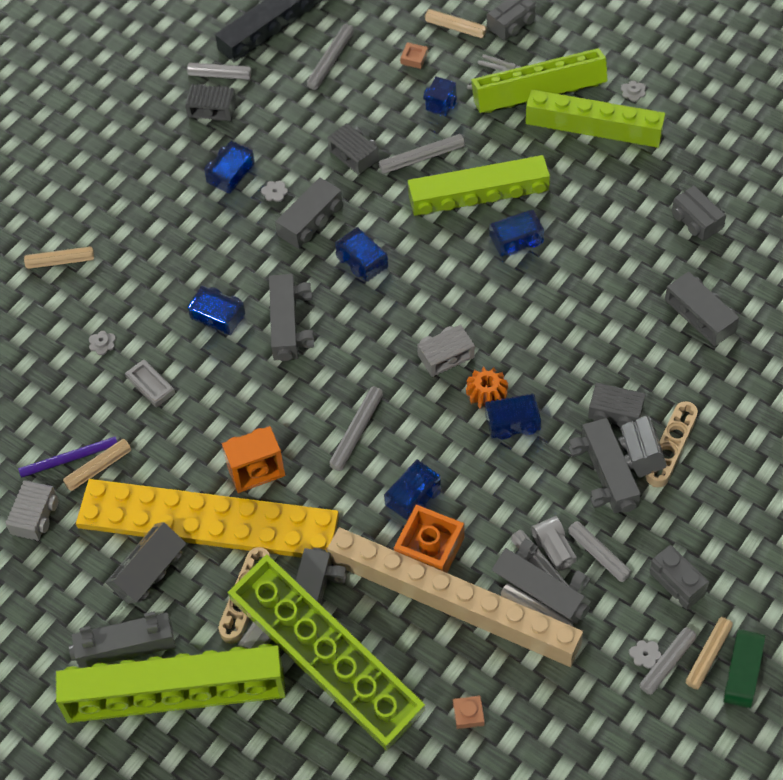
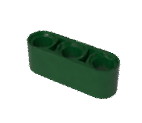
M738 628L723 698L724 703L751 709L766 635Z

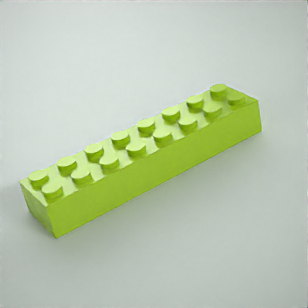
M268 554L228 591L231 601L386 751L425 712V704Z
M262 644L257 648L251 649L236 647L225 652L209 650L199 655L178 654L173 658L164 659L161 657H151L147 661L138 662L124 660L119 664L112 665L97 663L87 668L71 666L64 670L56 671V703L67 723L286 698L284 672L278 645L273 646L271 644Z

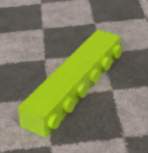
M599 48L471 79L474 104L480 113H489L494 111V109L513 107L516 104L528 102L531 89L560 94L608 82L606 57Z
M532 89L526 106V124L657 148L660 145L665 120L664 112Z
M541 155L408 180V195L414 216L426 215L437 211L549 191L550 175L544 156Z

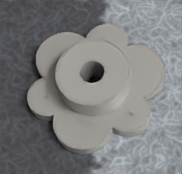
M630 81L629 84L621 86L623 98H629L630 101L637 102L640 98L645 97V85L643 83Z
M270 181L267 183V186L261 189V193L267 201L281 202L284 199V195H287L288 190L285 188L283 181Z
M105 331L91 335L89 337L90 350L96 351L98 355H105L108 350L114 349L115 335L112 333L107 334Z
M640 640L637 642V646H633L629 650V655L634 659L636 666L643 665L645 668L651 669L656 664V661L661 658L658 644L654 641L646 643Z

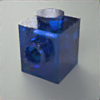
M436 76L430 87H427L424 91L423 99L425 100L426 110L447 116L450 108L453 109L457 102L456 82Z

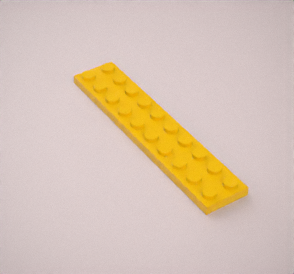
M89 479L76 525L80 529L144 537L155 524L165 522L186 543L247 551L261 547L270 554L302 558L304 548H321L328 552L327 548L336 533L339 512L337 510Z

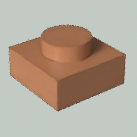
M407 43L400 57V64L421 69L428 55V47Z
M480 696L453 699L457 729L484 726Z

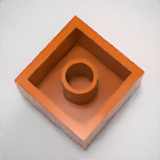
M270 426L258 428L252 431V433L241 437H233L227 442L222 443L228 471L237 493L285 476L281 450Z
M415 505L394 546V551L447 573L464 540V523Z

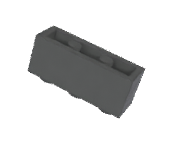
M319 177L275 221L277 236L298 249L304 243L309 242L313 234L319 228H322L334 213L341 209L343 205L341 190Z
M689 271L667 286L665 301L713 346H717L737 331L739 322L737 313L732 308H728L716 293L706 288L703 282L698 277H694Z
M165 522L155 524L105 583L127 604L142 602L150 593L148 588L153 582L157 583L164 577L167 572L165 568L169 563H174L182 555L183 551L181 549L186 542Z

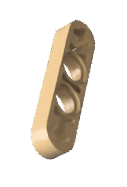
M681 402L675 407L659 441L662 450H671L674 453V457L665 458L667 466L662 470V475L658 478L654 477L657 471H652L651 474L646 475L647 482L653 487H663L668 483L694 427L698 410L691 402ZM685 411L689 412V415H687L685 422H680L682 414H684ZM680 430L684 436L678 439L673 438L670 435V431Z
M257 547L249 551L236 583L255 566L254 560H258L266 554L270 556L266 549ZM229 598L218 629L222 640L233 644L242 639L250 618L243 611H235L233 609L235 604ZM233 618H235L236 631H232L231 634H227L226 628L230 629L232 627L234 622Z

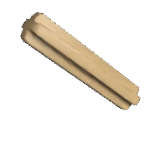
M429 9L425 15V20L432 24L478 38H484L486 34V26L432 9Z
M82 247L24 256V264L27 269L91 261L94 259V251L92 247Z
M121 439L63 479L64 484L70 491L76 489L131 451L129 443L125 439Z
M724 617L719 618L687 677L686 684L696 690L700 688L732 629L733 623Z

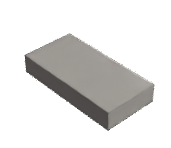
M145 359L125 373L126 378L156 408L175 394L174 388Z

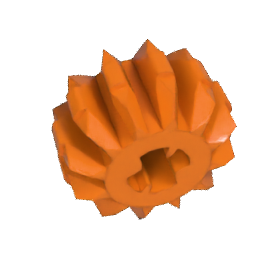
M483 366L482 372L474 370L472 377H468L466 394L470 397L471 404L478 403L480 409L487 405L491 410L492 404L500 406L502 400L506 399L508 382L504 379L503 372L496 373L494 367L487 371Z

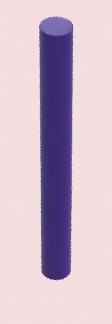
M111 437L18 468L20 476L22 478L107 450L116 444L117 440L116 437Z

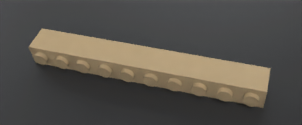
M340 527L327 548L331 555L332 564L335 566L346 567V570L566 666H572L582 645V630Z

